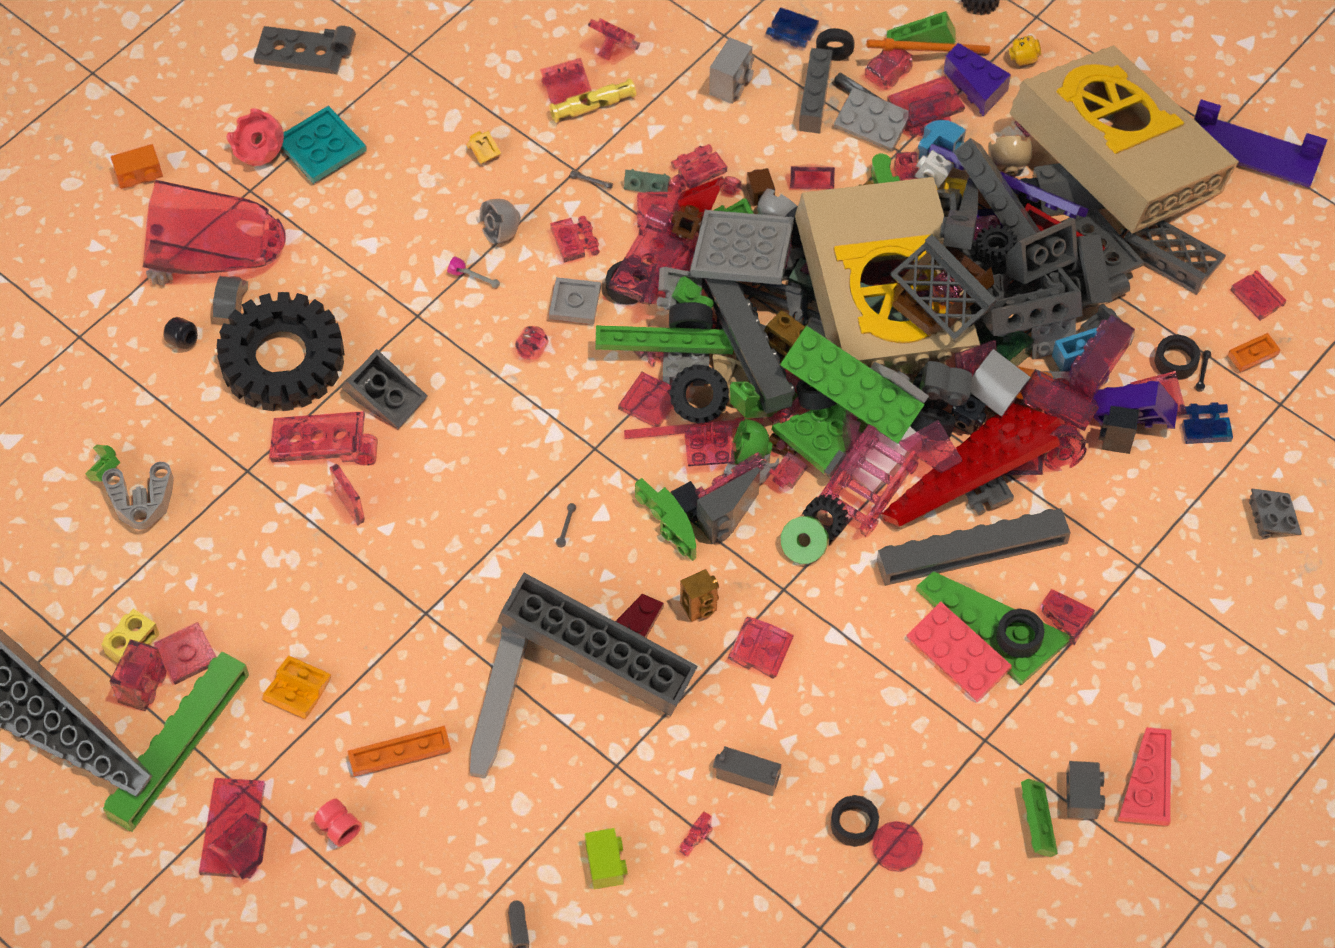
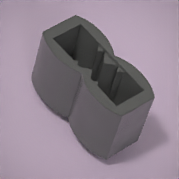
M928 361L922 370L920 390L929 396L928 399H942L952 406L964 405L970 396L972 373L960 368H950L939 362Z

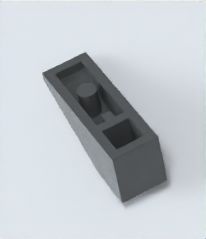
M959 189L937 190L944 216H948L950 210L959 211L962 202V195Z

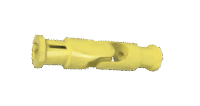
M628 78L626 82L617 85L610 84L596 91H589L567 98L565 102L556 105L553 103L549 104V109L553 121L557 123L559 119L568 116L575 117L599 107L618 103L620 99L629 96L636 97V90L632 79ZM587 98V105H583L581 101Z

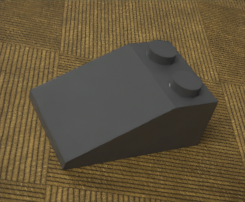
M378 349L367 358L341 387L356 402L397 430L428 397L426 393Z
M758 467L697 500V524L711 544L729 538L759 495L760 469Z

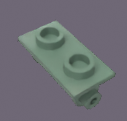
M625 169V190L667 196L668 185L670 184L669 175Z

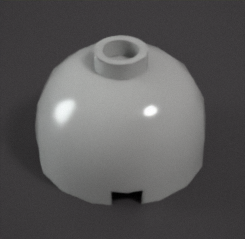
M766 189L758 202L757 211L760 215L785 217L797 205L786 196L781 194L777 197L773 195L774 190Z
M489 199L481 203L479 218L480 222L484 221L485 228L482 231L486 239L491 244L510 240L516 234L521 220L519 211L505 199Z

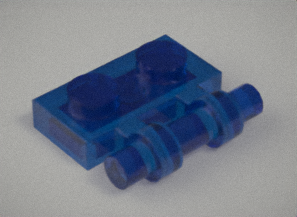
M780 7L772 20V28H767L766 35L773 37V40L776 41L783 40L796 48L798 46L806 48L808 40L811 41L819 26V20Z
M1210 402L1209 405L1189 403V406H1180V415H1189L1190 419H1183L1182 421L1185 444L1232 442L1233 433L1230 418H1220L1219 413H1228V405ZM1199 414H1210V418L1199 419Z

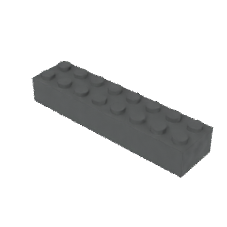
M523 572L502 608L497 623L669 716H672L698 667L694 663Z

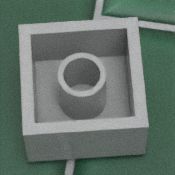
M731 37L728 38L710 66L709 95L733 104L736 97L741 96L745 83L750 82L754 74V70H752L754 56H752L753 46Z

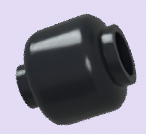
M173 317L164 326L163 336L168 344L179 349H188L197 341V327L193 322L182 317Z

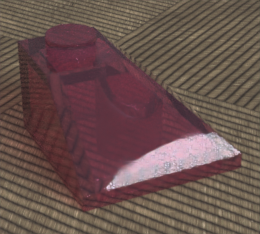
M245 813L207 847L232 874L243 880L253 875L263 861L268 826L265 822Z

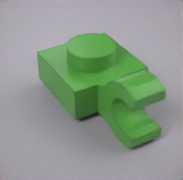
M686 276L679 279L671 296L679 303L696 302L706 304L711 308L714 304L712 299L700 295L702 288Z

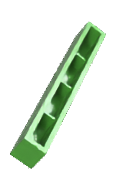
M221 651L217 658L214 657L211 660L208 670L196 680L190 694L182 698L174 715H170L167 718L159 735L157 734L152 738L149 748L137 758L153 775L139 796H135L121 788H118L114 794L109 795L103 807L108 819L130 832L134 831L249 677L246 664Z

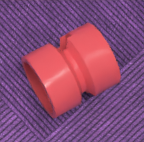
M337 798L326 802L317 811L313 819L321 830L328 832V837L337 847L348 844L356 837L362 827L361 822L352 813H348L346 806Z

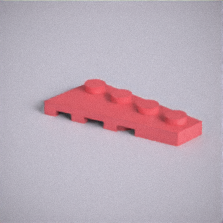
M1146 727L1118 821L1169 826L1171 811V730Z

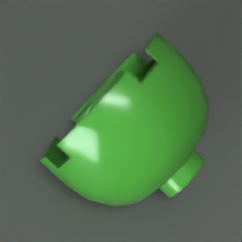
M746 418L740 422L733 443H736V452L731 450V461L733 464L740 466L757 465L762 462L765 455L771 453L772 442H769V434L761 423Z

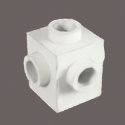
M932 150L927 157L923 155L916 166L919 169L915 177L918 179L933 177L938 189L954 165L942 155Z

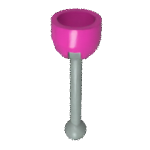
M453 256L448 265L447 272L452 275L458 276L467 273L491 284L493 288H498L500 285L497 279L492 280L467 269L465 262L456 256Z

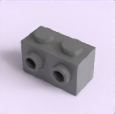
M1069 761L1066 770L1067 818L1098 819L1100 811L1105 809V795H1101L1100 787H1104V772H1100V762Z

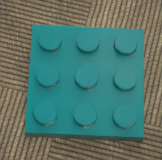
M329 105L285 131L281 147L313 184L367 151V147Z

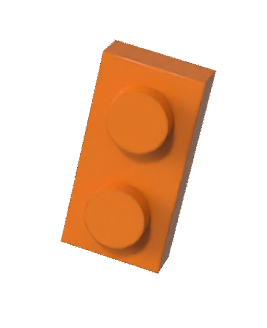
M1266 333L1230 349L1228 356L1238 370L1242 372L1279 355L1281 349L1269 333Z

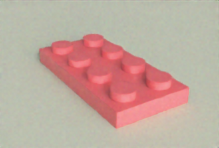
M942 602L937 604L907 634V638L977 702L1012 669V665Z

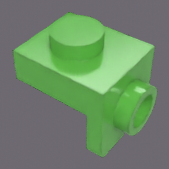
M96 444L93 449L100 456V459L85 475L90 481L102 482L104 472L108 469L116 468L121 462L117 459V454L112 447Z

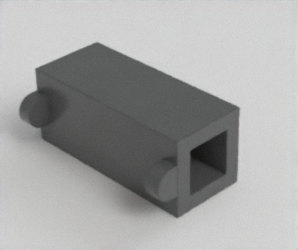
M724 746L720 754L717 753L713 763V768H716V778L770 796L774 795L781 776L782 764Z

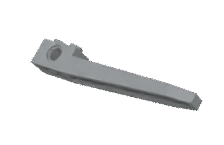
M503 625L498 651L471 747L470 775L486 779L497 757L529 641L527 638Z

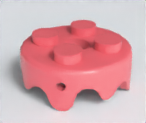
M251 108L248 115L239 117L236 130L227 133V141L232 147L233 155L251 166L264 165L273 160L279 153L284 140V132L280 122L272 115L257 108ZM259 135H262L261 142L255 144L256 138Z

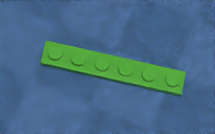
M596 325L595 350L733 354L734 351L724 330Z

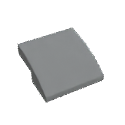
M993 349L973 375L970 393L1002 417L1031 377Z

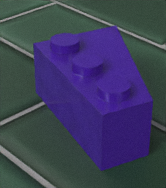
M957 43L945 57L944 73L959 90L962 89L968 96L969 102L974 103L978 107L979 113L983 117L1008 91L1011 74L962 44Z

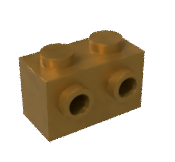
M781 310L766 325L764 332L768 336L769 345L786 356L805 326Z
M707 569L680 580V604L691 622L702 617H710L717 611L719 583L714 575L710 576Z

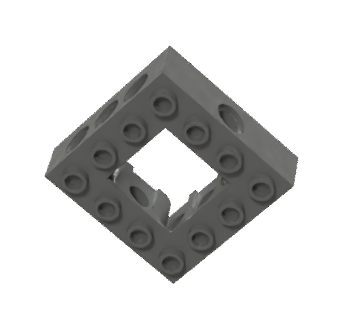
M1003 264L998 268L997 266L991 267L995 283L987 291L996 299V307L990 312L985 313L981 320L993 336H1005L1011 332L1027 331L1033 327L1049 326L1055 322L1071 321L1076 317L1082 316L1081 291L1062 268L1023 284L1007 276L1006 266ZM977 303L972 305L976 313L981 310Z

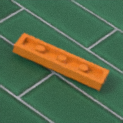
M444 725L348 750V756L353 776L356 777L451 752V747Z

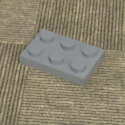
M853 87L834 122V127L893 152L912 116V112Z

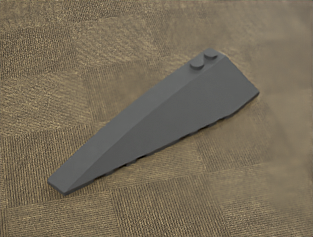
M0 629V728H4L12 732L13 735L23 738L31 744L61 759H65L73 765L83 768L135 796H139L153 775L71 691Z

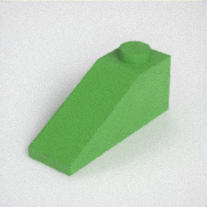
M947 11L887 30V38H893L894 41L954 44L956 43V29Z

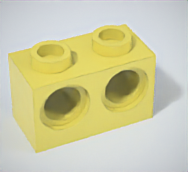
M133 608L129 614H125L121 618L119 625L112 632L106 634L101 645L106 656L128 670L160 633L155 622ZM136 627H141L137 631H132ZM119 645H125L121 649H116Z

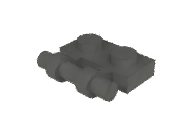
M1002 475L979 486L981 494L977 495L974 489L965 493L970 508L974 509L977 515H982L986 512L983 506L986 502L994 509L1013 501L1014 498Z

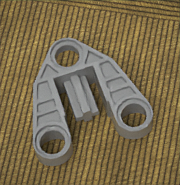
M156 462L150 468L149 488L151 503H147L146 488L138 486L132 490L133 505L130 506V497L123 473L116 468L108 469L104 472L102 481L119 520L134 529L143 530L153 525L167 513L174 477L170 465L166 462ZM158 470H167L166 476L162 478L155 476ZM113 476L120 478L117 484L111 485L107 483L109 478ZM146 517V519L142 522L136 521L139 518Z

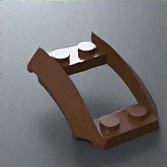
M944 246L986 290L994 285L991 267L984 271L957 248ZM926 253L918 261V265H931L932 257ZM910 269L902 279L904 281H914V269ZM917 269V279L927 269ZM897 283L893 289L892 306L927 335L944 331L905 289ZM955 302L949 308V314H963V302ZM966 302V310H965V312H966L974 303H967V302ZM948 318V327L951 329L959 318Z

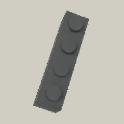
M811 48L800 110L799 131L818 134L821 132L831 71L832 50Z

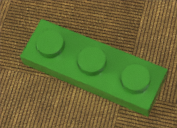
M1028 778L1022 781L1021 785L1022 797L1027 812V822L1031 832V844L1034 853L1052 857L1057 855L1058 851L1045 784Z

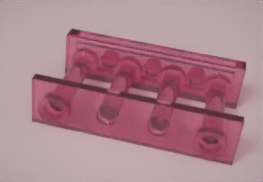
M870 424L866 427L820 494H824L825 498L828 494L832 495V500H834L836 497H840L839 493L843 487H848L874 503L875 505L870 513L865 515L841 499L837 502L839 505L844 503L845 507L843 510H848L847 515L861 523L859 529L865 537L869 531L873 532L879 523L877 519L908 474H913L919 464L917 462V453L913 450L906 458L880 442L877 428ZM870 449L879 451L901 465V468L894 477L866 460L865 456ZM862 468L888 485L881 497L853 480L852 474L856 469Z

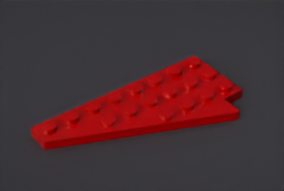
M1013 403L1002 417L996 413L992 418L988 419L984 425L973 432L969 438L957 446L954 451L941 460L916 484L907 489L901 497L891 503L881 513L884 521L900 527L1060 445L1058 437L1050 434L1061 425L1059 419Z

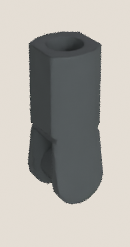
M515 900L509 904L508 911L513 948H529L530 943L527 922L525 921L524 905L521 901Z

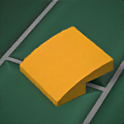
M288 655L276 670V678L264 691L263 700L306 719L327 687L331 674Z

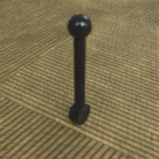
M1205 350L1202 353L1204 360L1200 379L1195 386L1198 392H1202L1205 389L1203 382L1208 359L1212 356L1209 350Z

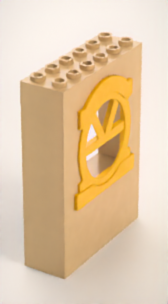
M1115 45L1102 48L1095 53L1087 54L1062 66H1056L1052 70L1024 79L1019 85L1020 89L1012 102L1013 105L1009 112L1028 133L1132 234L1221 194L1239 162ZM1095 82H1101L1106 87L1110 102L1084 91V88ZM1082 97L1104 107L1094 112H1089ZM1128 108L1146 127L1139 131H1122L1102 123L1099 119Z
M933 177L802 192L795 218L825 337L869 368H871L874 362H877L896 372L900 371L903 374L917 375L928 361L945 364L950 368L964 369L970 366L979 348L980 343L974 324L954 341L945 331H938L937 334L927 335L910 320L903 322L888 320L894 296L893 289L897 283L869 287L860 286L861 274L867 263L908 258L925 243V239L931 234L939 242L944 240V238L940 237L944 213ZM926 251L918 257V261L927 253ZM927 269L925 271L928 279L917 281H931V270ZM934 270L933 281L947 282L946 271ZM929 285L916 286V292L930 290ZM933 286V297L946 298L947 286ZM950 286L949 298H959L964 290L960 286ZM885 296L880 313L874 312L864 298ZM932 302V309L938 314H945L946 302ZM949 302V308H950L955 302ZM970 308L965 312V314H971ZM959 318L951 327L954 333L962 327V318Z

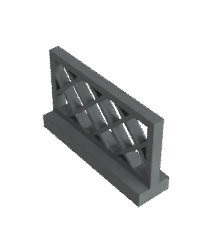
M1164 220L1155 223L1158 228L1149 229L1146 227L1133 234L1129 231L1125 235L1124 240L1143 260L1146 267L1196 295L1226 257L1222 252ZM1166 234H1173L1177 239H1168ZM1146 235L1147 241L1139 236ZM1151 235H1161L1162 240H1153ZM1180 245L1182 251H1172L1171 246ZM1185 245H1192L1197 250H1187ZM1157 246H1165L1166 251L1160 249ZM1210 255L1217 260L1207 261L1205 256ZM1190 256H1199L1201 261L1192 262ZM1176 257H1184L1186 262ZM1196 268H1204L1205 273Z
M933 234L926 238L922 246L890 273L954 341L985 313L990 312L996 307V299ZM924 251L932 257L931 265H918V257ZM904 269H914V281H904L899 274ZM917 269H930L931 281H917ZM934 270H945L947 282L933 281ZM929 285L930 297H919L916 294V286ZM933 286H947L946 298L933 297ZM950 286H960L964 290L963 298H949ZM932 302H946V314H936L932 310ZM949 302H963V314H949ZM966 302L977 303L981 310L975 315L965 314ZM948 318H962V327L954 333L948 327Z

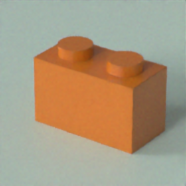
M153 144L110 156L121 189L163 177Z

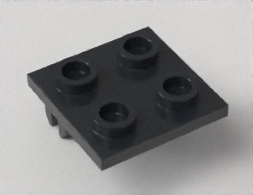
M788 282V285L783 283L781 285L760 283L770 292L787 297L789 315L793 318L795 315L796 321L800 323V320L804 318L802 325L806 326L809 323V316L807 315L808 305L812 303L813 299L807 295L806 290L801 289L800 285Z

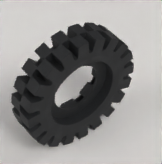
M278 292L276 301H272L270 293L260 295V305H256L252 299L243 303L244 313L242 314L235 309L228 316L230 325L223 323L219 332L221 339H217L216 346L223 379L227 387L230 386L232 393L238 399L244 396L245 404L254 408L261 402L262 409L266 411H274L276 404L281 405L282 411L294 410V401H298L302 408L312 404L310 395L314 394L320 399L328 393L326 384L333 387L339 379L337 371L342 372L344 365L343 356L345 355L339 324L336 323L335 316L329 309L325 311L324 305L316 299L309 304L307 295L297 293L294 300H291L289 292ZM290 332L303 340L306 345V355L304 360L293 370L271 372L264 369L256 359V350L260 342L273 333Z

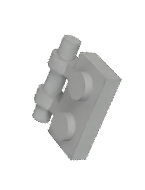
M669 267L660 268L658 291L666 292V297H658L657 306L669 310L673 305L679 304L671 296L681 277L686 276L701 288L702 278L691 277L689 271Z

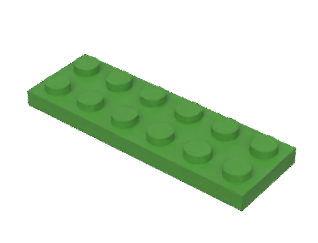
M807 325L780 364V366L897 444L925 405Z

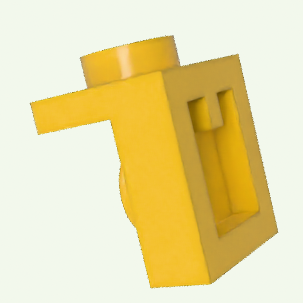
M478 131L472 134L466 144L468 149L472 148L480 165L501 154L489 131L484 133Z

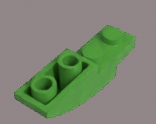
M643 478L639 479L635 483V498L637 501L651 509L653 516L660 520L661 535L667 541L671 540L683 556H688L694 561L697 552L695 535L692 525L680 504L665 487L657 492Z

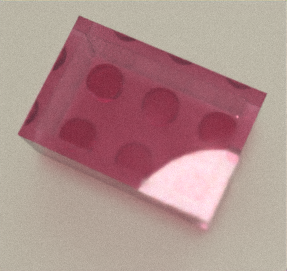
M1112 314L1107 321L1104 319L1101 321L1096 329V335L1088 340L1081 357L1079 355L1076 357L1068 375L1071 377L1069 386L1093 400L1128 349L1135 332V328Z

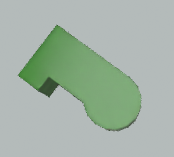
M879 153L872 158L871 175L874 184L900 181L899 176H892L890 169L891 159L887 154Z

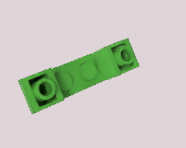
M749 382L731 383L730 403L745 418L772 417L780 411L777 410L766 414L759 401L760 396L754 391V386ZM796 392L795 396H792V401H794L798 397V394Z

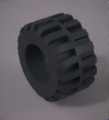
M692 365L678 372L676 378L672 380V387L669 391L671 396L670 402L675 412L683 419L694 423H708L717 419L725 411V407L729 402V388L722 374L714 368L706 365ZM697 380L706 381L713 389L712 401L703 408L693 407L686 398L688 386Z

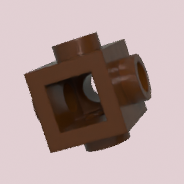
M682 205L680 210H675L671 223L674 224L672 232L681 238L693 239L696 232H700L703 213L699 212V209L695 206ZM685 218L692 220L693 222L688 223L686 222Z

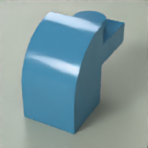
M936 120L927 124L924 128V136L918 145V159H921L923 155L926 157L929 155L930 152L928 151L931 144L955 151L964 143L966 129L947 120Z

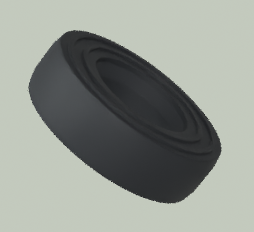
M826 29L817 36L816 48L832 50V60H844L851 56L854 51V38L850 32L844 29ZM830 42H840L843 46L831 47L827 44Z

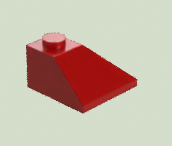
M723 176L683 191L677 200L680 208L682 205L697 207L699 212L703 213L701 220H703L705 210H712L724 182ZM685 218L686 222H688V223L693 222L692 220H689V219H686V218Z

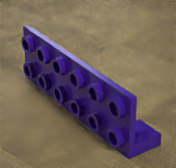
M1200 99L1194 120L1239 161L1237 165L1305 187H1311L1328 139L1306 133L1302 146L1219 120L1221 105Z

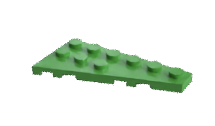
M836 404L826 409L810 410L801 415L797 414L790 417V420L772 425L771 430L820 472L825 474L824 470L838 450L846 454L870 425Z
M934 571L916 587V591L934 607L942 602L1012 665V669L1008 674L1021 686L1072 641L1073 636L1043 623L1045 632L1039 650L1030 657H1012L1000 648L996 635L1000 619L1005 613L1014 610L1013 608ZM1012 623L1006 629V635L1015 643L1026 644L1032 642L1035 638L1034 630L1025 623Z

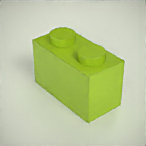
M615 828L584 833L593 890L624 885L623 875H628L626 860L620 859L619 852L623 851L621 836L616 837Z

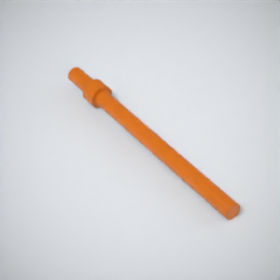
M883 38V40L867 39L866 42L867 48H878L883 51L897 49L950 52L956 45L950 43L894 41L893 38ZM962 44L977 54L990 53L989 45Z

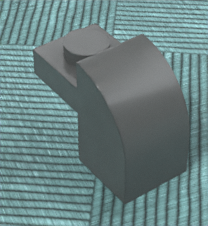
M220 276L218 278L214 291L213 317L228 319V316L235 309L241 312L242 295L248 290V281L242 280V278L237 276Z

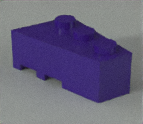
M1148 381L1142 384H1127L1121 387H1106L1094 390L1091 415L1101 426L1104 414H1109L1110 406L1139 410L1138 423L1145 424V428H1153V424H1167V429H1175L1178 404L1159 381Z

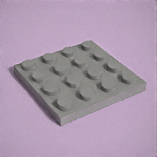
M705 210L690 269L691 277L781 285L793 231L794 217Z

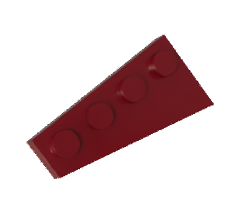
M642 593L616 622L647 638L664 608V603Z

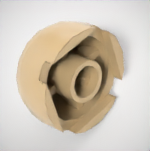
M1021 136L999 137L996 139V143L992 144L991 141L988 143V155L999 171L1005 172L1008 175H1015L1029 164L1032 157V141L1027 138V142L1021 141Z

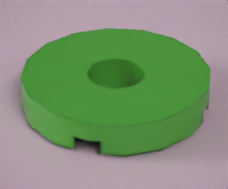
M799 516L790 520L784 526L781 533V547L790 560L799 564H809L825 554L828 547V533L818 519L811 516ZM805 533L809 535L810 544L808 546L800 544V534Z

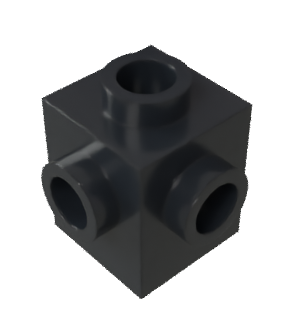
M969 396L964 405L953 406L951 413L954 414L953 417L956 420L954 427L971 435L978 426L981 427L987 417V414L984 413L986 404L976 397Z

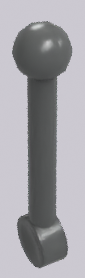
M576 170L570 172L572 179L580 178L607 188L613 187L611 182L578 174Z
M570 503L567 506L568 513L561 536L556 540V544L560 548L566 545L565 536L572 513L576 510L574 503Z

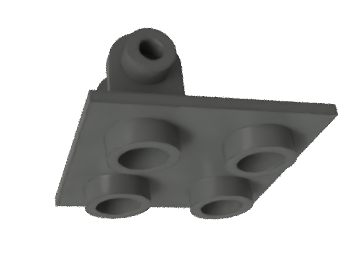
M1251 489L1252 495H1250L1249 504L1252 508V515L1255 517L1254 521L1257 523L1258 535L1262 539L1270 538L1272 532L1302 535L1290 493Z

